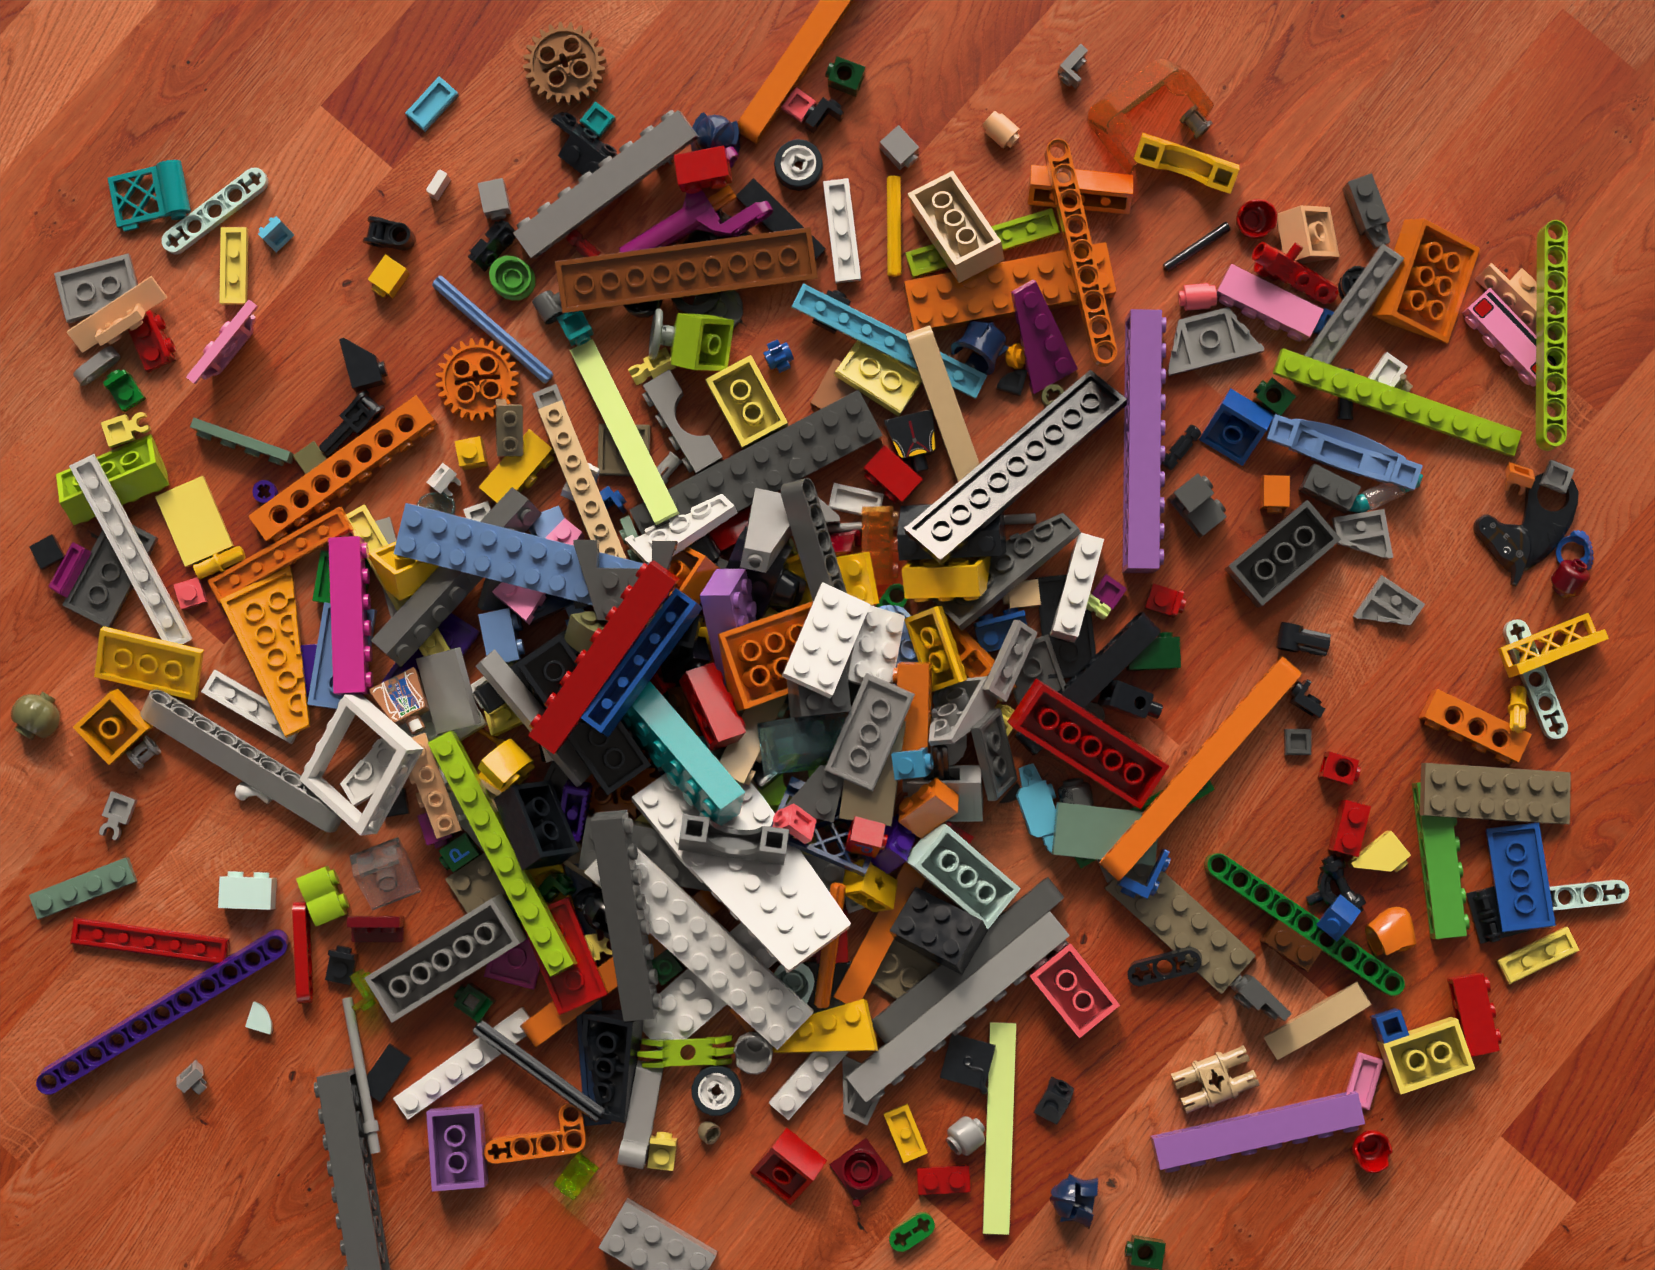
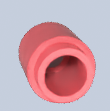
M1208 283L1183 285V290L1178 292L1179 305L1184 306L1185 311L1210 309L1211 306H1216L1217 293L1215 285H1209Z

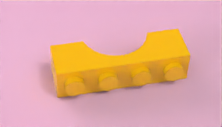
M1143 132L1133 158L1135 162L1155 169L1169 170L1188 176L1208 187L1231 194L1240 170L1238 164Z

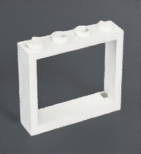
M362 694L344 695L338 703L334 716L328 722L327 729L321 740L316 744L310 761L305 765L300 781L360 836L377 834L423 748ZM355 714L397 750L363 813L322 778Z

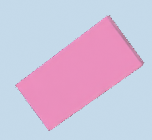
M1358 1052L1346 1095L1353 1091L1357 1092L1361 1107L1370 1110L1384 1060Z

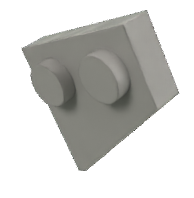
M1384 509L1332 518L1334 531L1341 538L1336 544L1385 559L1393 558Z

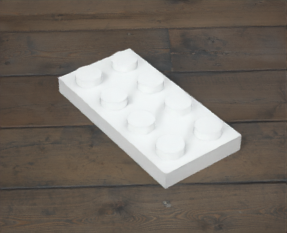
M822 582L782 677L831 698L870 604Z

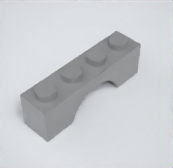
M670 370L643 385L646 392L642 396L649 407L654 405L659 412L655 417L663 429L668 427L672 434L669 440L675 450H682L685 455L682 461L689 473L694 470L698 474L723 461V457L710 435H692L679 426L676 420V409L684 394Z

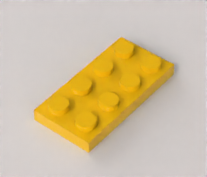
M870 552L836 557L847 594L870 605L879 603ZM802 563L790 564L789 570L803 578L807 584L803 598L797 606L812 602Z
M103 626L99 633L94 677L151 691L161 690L169 695L195 700L198 697L204 650Z

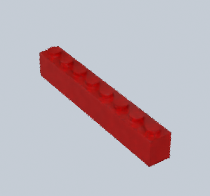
M653 560L648 565L643 563L635 575L639 579L633 587L629 584L621 594L620 598L623 601L618 608L613 606L606 615L605 620L608 623L603 630L598 628L589 641L593 644L589 650L583 649L574 661L577 667L572 673L567 671L559 682L562 688L558 694L553 692L545 702L546 711L542 716L538 713L530 723L529 727L532 730L528 736L551 753L555 754L560 750L581 720L580 717L680 580Z

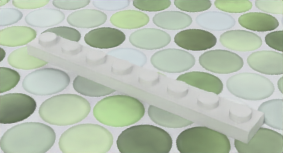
M95 454L70 465L69 467L161 639L181 645L192 640L191 634Z

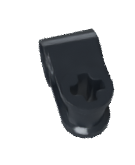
M374 216L368 217L369 228L363 243L375 247H387L402 251L409 250L414 246L415 235L406 224ZM400 232H407V237L404 241H396V237Z

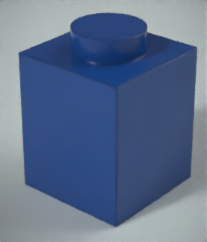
M1340 894L1316 925L1334 940L1338 941L1355 921L1361 910Z
M1393 1008L1370 1016L1379 1042L1385 1044L1409 1035L1403 1015L1399 1009Z

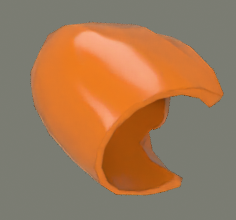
M1388 908L1365 927L1366 938L1375 957L1383 953L1389 955L1395 951H1406L1416 945L1413 922L1410 913L1405 908Z

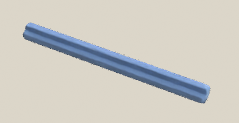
M439 276L434 280L432 286L500 346H503L508 353L539 380L546 384L552 378L553 373L445 278Z

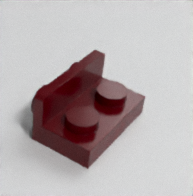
M404 916L347 917V928H351L352 942L404 941Z

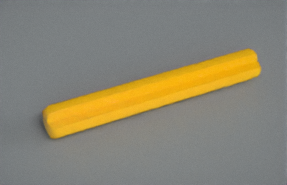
M900 176L887 177V274L892 277L901 275Z

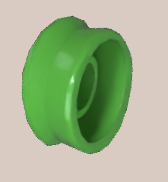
M502 256L496 259L490 267V282L494 290L505 299L522 300L533 292L535 275L531 267L523 260L515 256Z

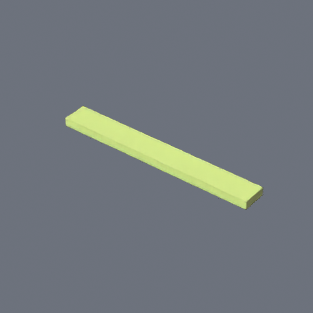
M593 339L571 349L570 352L654 523L658 525L678 515L679 512Z
M990 1022L989 1043L996 1045L988 1073L983 1234L1009 1235L1016 1023Z

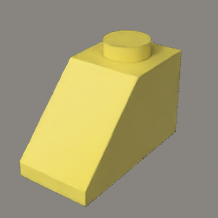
M1385 831L1360 851L1359 857H1353L1346 864L1353 868L1389 872L1394 870L1398 872L1408 864L1406 859L1411 854L1392 831Z

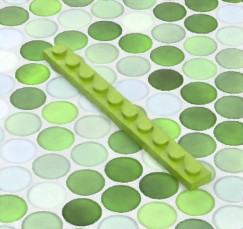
M1284 348L1279 352L1273 371L1274 375L1510 457L1515 456L1522 434L1519 430Z

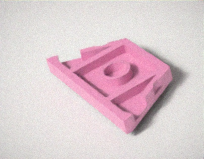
M248 300L232 321H227L221 327L219 337L215 342L211 341L204 348V355L186 376L187 379L196 384L201 377L206 380L213 375L220 374L253 334V325L256 317L252 313L257 310V305Z

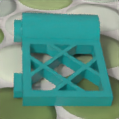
M166 160L157 163L153 167L108 177L116 225L118 228H123L124 232L139 229L140 223L168 216L172 220H181L187 216L186 214L191 212L182 162L180 160ZM152 174L153 184L147 191L140 187L139 183L144 176ZM127 181L132 185L123 197L118 194L116 183ZM136 188L146 193L139 206L129 201ZM152 197L158 203L159 212L149 214L143 209ZM128 203L136 208V211L130 219L123 220L122 211Z

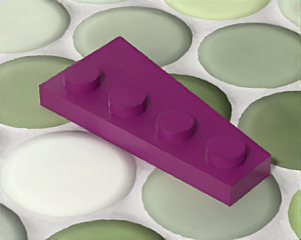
M1031 280L1013 290L1011 296L1016 321L1019 325L1021 346L1025 354V366L1029 374L1030 391L1035 394L1046 388V386L1078 370L1037 282Z

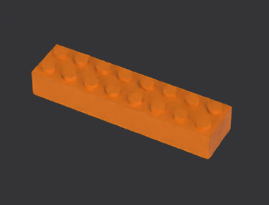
M1107 243L1092 244L1105 299L1114 298L1116 287ZM1078 247L1074 249V254L1077 258L1084 259L1087 257V252L1084 248ZM1066 250L1000 262L960 283L952 272L904 281L903 288L912 331L930 325L933 333L966 327L970 321L987 323L1016 317L1011 292L1031 280L1037 282L1050 310L1079 305ZM1083 272L1080 274V280L1083 283L1090 284L1093 282V277L1090 273ZM1093 297L1086 299V303L1098 301Z

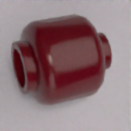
M1579 559L1562 560L1551 576L1553 590L1565 598L1579 596L1590 580L1587 565Z

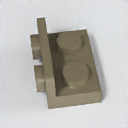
M496 399L497 456L523 455V407L521 404H507L506 399Z

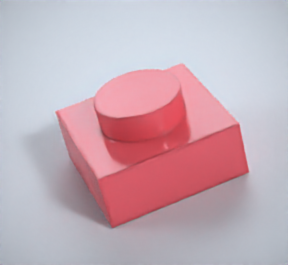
M198 577L174 585L181 610L208 602L202 582Z

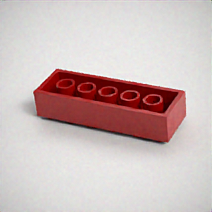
M1037 678L1007 721L1015 730L1140 810L1170 767L1161 758Z

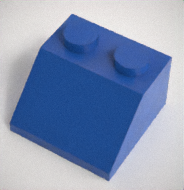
M1230 388L1199 440L1243 466L1267 431L1274 414Z

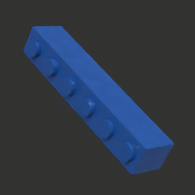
M675 588L580 718L600 733L609 737L703 608Z

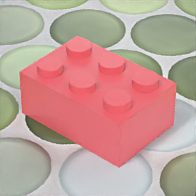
M1069 942L1060 951L1052 954L1043 965L1028 974L1078 1038H1081L1120 1006Z

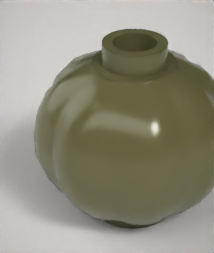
M43 691L40 696L38 694H27L18 698L11 710V719L17 723L14 730L31 740L36 735L40 738H46L53 734L60 723V713L53 704L56 699Z

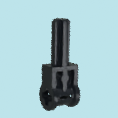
M367 390L362 391L339 415L344 421L319 445L320 450L328 457L354 432L361 435L384 412L385 407L383 405L379 406L369 396L370 393Z

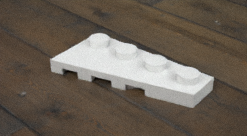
M720 494L692 507L689 514H678L670 518L669 523L658 528L655 525L645 529V534L636 538L631 535L625 538L628 547L644 563L649 564L652 562V541H678L674 556L738 512L735 506L723 494Z

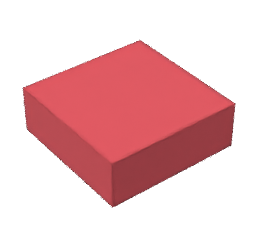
M796 87L781 106V110L802 124L805 120L806 112L812 105L816 106L817 102Z

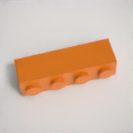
M1031 165L1027 203L1029 205L1056 207L1047 166ZM1075 169L1084 210L1130 214L1133 198V175ZM1064 172L1056 175L1057 180L1061 183L1070 181L1069 176ZM1066 197L1062 199V203L1066 208L1075 207V201L1072 198Z
M900 662L897 664V668L893 669V684H897L898 687L915 694L904 719L906 721L902 751L919 750L927 747L928 753H931L929 732L932 708V663Z

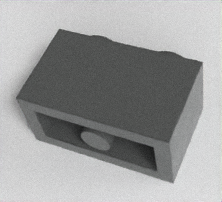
M1314 464L1308 469L1298 491L1342 513H1346L1351 509L1361 486Z

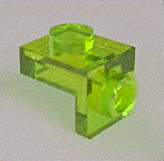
M363 969L358 970L349 977L364 998L352 1006V1009L357 1011L361 1008L364 1012L376 1004L374 1000L376 997L364 979L371 973L368 971L365 973Z
M578 1152L555 1181L554 1186L562 1194L575 1200L599 1167Z

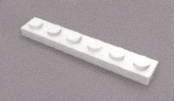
M521 1007L493 1028L516 1044L526 1037L520 1025L528 1020L530 1016ZM479 1037L393 1099L408 1120L501 1053Z

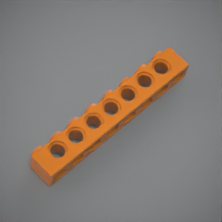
M415 395L255 510L248 517L265 541L269 543L277 542L288 536L287 532L293 527L300 528L309 521L308 517L314 512L320 513L330 506L329 502L336 496L341 498L351 491L350 486L357 481L362 483L371 477V471L378 466L383 468L393 460L392 456L397 452L403 453L409 450L414 445L413 441L418 437L424 438L435 430L434 426L438 423L420 398ZM407 420L413 421V429L410 432H402V424ZM386 435H391L393 438L392 444L386 448L382 447L381 439ZM370 450L372 453L371 459L366 463H362L360 461L361 453ZM349 465L351 468L349 476L341 478L339 476L340 468ZM328 480L330 483L328 491L320 493L318 490L320 482ZM303 495H307L309 499L308 505L304 508H299L297 505L298 499ZM285 510L288 514L287 520L283 523H278L276 520L277 514Z

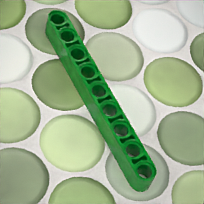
M1213 853L1206 857L1204 868L1209 875L1272 918L1280 920L1322 949L1323 953L1380 992L1396 996L1403 991L1405 981L1399 973L1342 935L1338 941L1331 937V942L1323 946L1320 943V935L1324 931L1316 925L1320 919L1241 865L1221 853ZM1217 857L1223 861V869L1220 872H1214L1211 868L1212 860ZM1238 872L1242 873L1245 877V882L1240 887L1235 886L1233 883V876ZM1259 887H1263L1266 890V898L1261 902L1257 901L1254 896L1255 890ZM1280 902H1285L1288 906V912L1285 916L1281 917L1277 914L1276 907ZM1302 917H1307L1310 922L1309 928L1305 931H1301L1298 927V921ZM1349 946L1353 951V955L1350 960L1345 961L1341 956V952L1345 947ZM1371 961L1374 964V972L1367 976L1363 971V966L1366 962ZM1390 976H1393L1396 980V986L1392 990H1388L1385 986V981Z

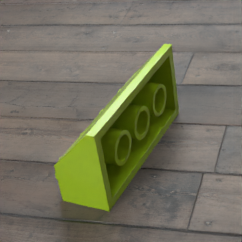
M151 434L96 457L121 505L137 501L140 497L152 492H158L169 485L167 470ZM69 468L56 474L59 503L73 525L87 522L95 517L71 469Z

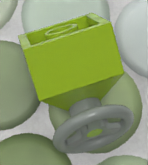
M658 308L655 310L652 320L649 358L652 360L657 358L660 345L670 346L671 365L692 370L722 371L728 367L734 320L714 315L678 313L674 326L663 325V311Z

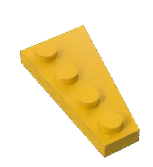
M861 999L812 1014L778 1050L773 1047V1052L878 1051L867 1000Z

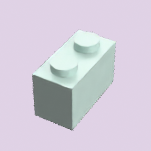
M228 871L227 876L219 878L218 908L276 909L277 878H269L270 873L254 872L253 877H243L244 872Z

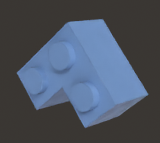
M510 608L478 614L486 656L495 649L507 664L520 661L522 659L521 655L525 654L523 640L518 639L520 637L519 631L523 630L521 617Z

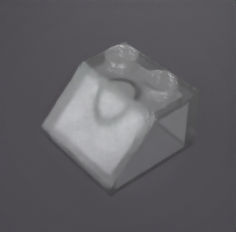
M399 837L350 855L353 877L372 910L421 892L409 856Z

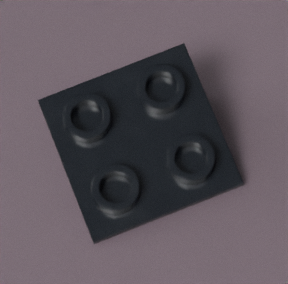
M1494 886L1466 893L1480 944L1501 940V938L1530 931L1501 933Z

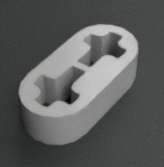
M108 346L76 369L73 376L81 386H85L115 365L121 357L113 346Z

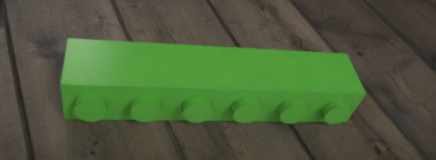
M1421 782L1412 783L1430 938L1442 939L1467 936L1466 930H1469L1470 923L1468 915L1464 914L1463 904H1466V892L1464 888H1461L1460 878H1463L1462 863L1458 862L1457 852L1460 851V841L1454 833L1457 818L1420 816Z

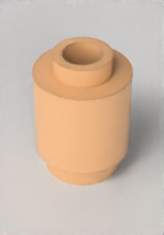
M996 111L982 125L986 130L985 133L1003 149L1006 146L1013 147L1021 137L1018 135L1020 129L1004 114H998Z

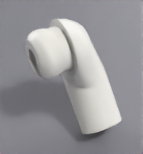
M241 782L236 787L235 796L239 800L244 801L251 796H258L266 804L273 800L245 782Z

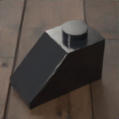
M345 338L339 339L353 390L359 392L386 384L384 377L388 376L384 361L380 362L374 354Z

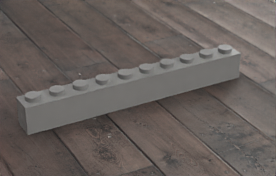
M1048 911L901 1033L846 1076L847 1080L865 1102L870 1099L872 1102H875L885 1094L883 1088L889 1083H892L893 1086L906 1076L903 1073L910 1066L915 1069L926 1060L924 1055L931 1049L936 1052L947 1043L944 1038L951 1033L954 1036L960 1033L967 1026L964 1023L971 1016L976 1019L987 1010L985 1005L993 999L996 1003L1007 994L1005 988L1012 983L1015 986L1021 983L1027 977L1025 973L1032 966L1037 969L1048 960L1045 956L1049 952L1054 950L1057 953L1068 944L1065 939L1070 935L1054 915Z

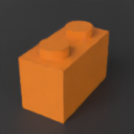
M935 778L930 783L922 785L912 796L902 800L899 805L898 822L922 839L958 813L959 794Z

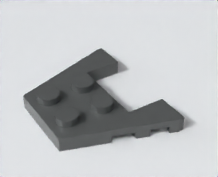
M573 540L597 620H605L612 607L618 608L622 603L623 599L620 596L629 584L633 587L639 579L635 575L640 568H599V540ZM652 541V561H656L669 571L678 541Z

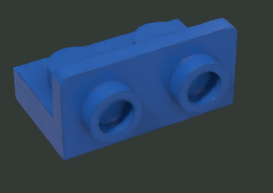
M1018 608L1004 610L1003 616L994 618L993 614H987L978 617L979 622L973 624L978 643L987 653L1000 650L1013 620H1020L1027 625L1025 610L1018 611Z

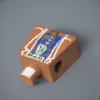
M414 667L369 689L389 719L397 726L406 723L411 734H416L426 728L420 715L428 712L430 709L420 674Z

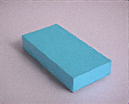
M439 76L405 114L425 132L459 94Z

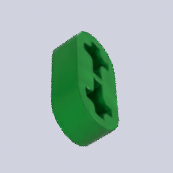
M919 1212L896 1226L889 1235L891 1247L898 1252H903L928 1237L935 1228L933 1217L929 1213ZM919 1218H922L924 1221L927 1219L930 1221L927 1224L928 1230L926 1231L920 1228L914 1232L912 1229L918 1226ZM910 1231L911 1235L906 1237L905 1245L902 1246L901 1243H894L896 1233L899 1232L901 1235H904Z

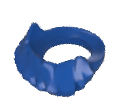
M1574 530L1570 536L1563 538L1556 547L1558 562L1560 563L1563 560L1561 556L1562 547L1568 542H1575L1584 547V557L1579 560L1583 561L1587 565V570H1589L1594 559L1592 542L1589 541V536L1584 531Z

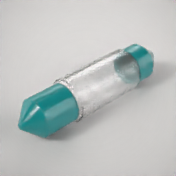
M1422 474L1419 475L1415 489L1420 487L1423 478ZM1380 483L1357 495L1349 511L1363 513L1373 510L1405 495V493L1411 490L1391 483Z

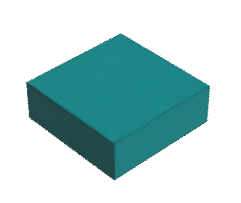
M595 101L580 119V123L592 130L597 137L601 138L616 118Z

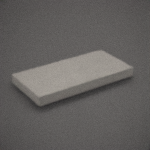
M866 673L825 767V771L873 792L915 694Z

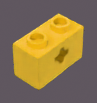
M857 860L853 864L862 867L864 860ZM870 862L864 877L845 869L843 885L846 886V897L872 912L894 909L897 879L872 865V862Z

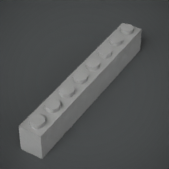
M670 110L660 118L662 122L654 128L651 125L639 134L641 138L636 142L629 141L619 148L621 153L613 159L611 156L605 158L598 164L600 168L597 171L585 173L578 179L579 184L574 188L567 187L557 195L559 199L554 203H545L537 209L539 214L532 219L527 217L516 225L518 229L513 234L528 255L534 259L539 257L570 232L581 226L674 157V155L697 140L699 136L682 112L677 110L674 113L673 110Z

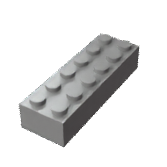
M499 894L364 979L392 1023L525 941L528 937L503 895Z

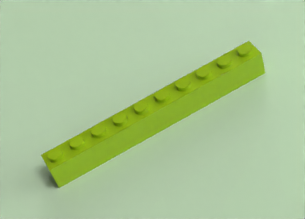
M450 730L428 742L433 755L549 976H556L578 963L529 870H521L502 819L457 733Z

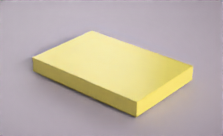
M858 340L834 374V376L856 390L859 389L862 394L898 417L922 383L918 370Z
M204 476L155 496L185 567L208 559L214 553L219 554L234 547Z

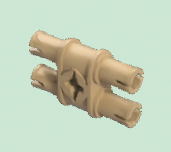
M1244 1045L1224 1054L1215 1052V1055L1198 1062L1196 1060L1193 1061L1191 1067L1170 1074L1172 1080L1175 1081L1173 1083L1176 1089L1196 1081L1202 1084V1091L1180 1098L1182 1105H1187L1183 1107L1186 1114L1207 1105L1213 1108L1215 1104L1230 1098L1236 1099L1240 1092L1260 1086L1258 1079L1256 1080L1257 1076L1254 1070L1235 1078L1229 1077L1227 1073L1229 1068L1250 1061L1249 1056L1244 1054L1247 1052ZM1211 1070L1215 1075L1221 1076V1079L1218 1080V1088L1214 1084L1209 1083V1080L1212 1079Z

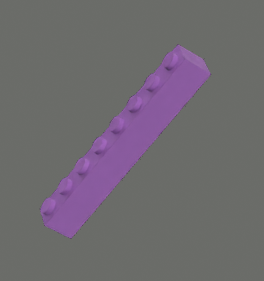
M1353 1091L1346 1095L1347 1092L1152 1135L1150 1137L1157 1167L1160 1170L1164 1169L1165 1173L1180 1170V1165L1190 1163L1191 1167L1206 1164L1205 1160L1216 1158V1161H1223L1232 1158L1231 1154L1241 1152V1155H1250L1257 1152L1256 1148L1266 1146L1267 1150L1282 1147L1283 1142L1287 1141L1299 1144L1307 1142V1137L1318 1135V1138L1333 1136V1131L1343 1129V1132L1359 1130L1358 1125L1365 1124L1359 1094Z

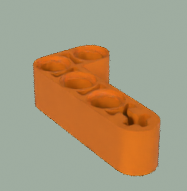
M567 1102L559 1111L560 1129L493 1138L486 1144L484 1156L487 1161L498 1164L580 1152L588 1141L584 1113L576 1108L578 1118L576 1120H569L565 1115V1110L568 1107L574 1106ZM572 1133L580 1135L582 1139L581 1145L572 1146L568 1141V1136ZM543 1138H553L556 1147L552 1150L545 1149L542 1144ZM524 1140L529 1144L530 1150L528 1153H521L517 1150L518 1141ZM509 1141L511 1142L510 1150L501 1152L499 1157L496 1152H491L495 1144H497L498 1148H507Z

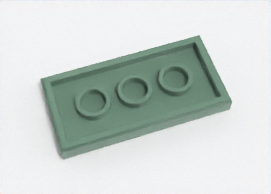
M1057 802L1052 855L1101 860L1131 825L1142 817L1143 812ZM1158 839L1136 864L1155 866Z

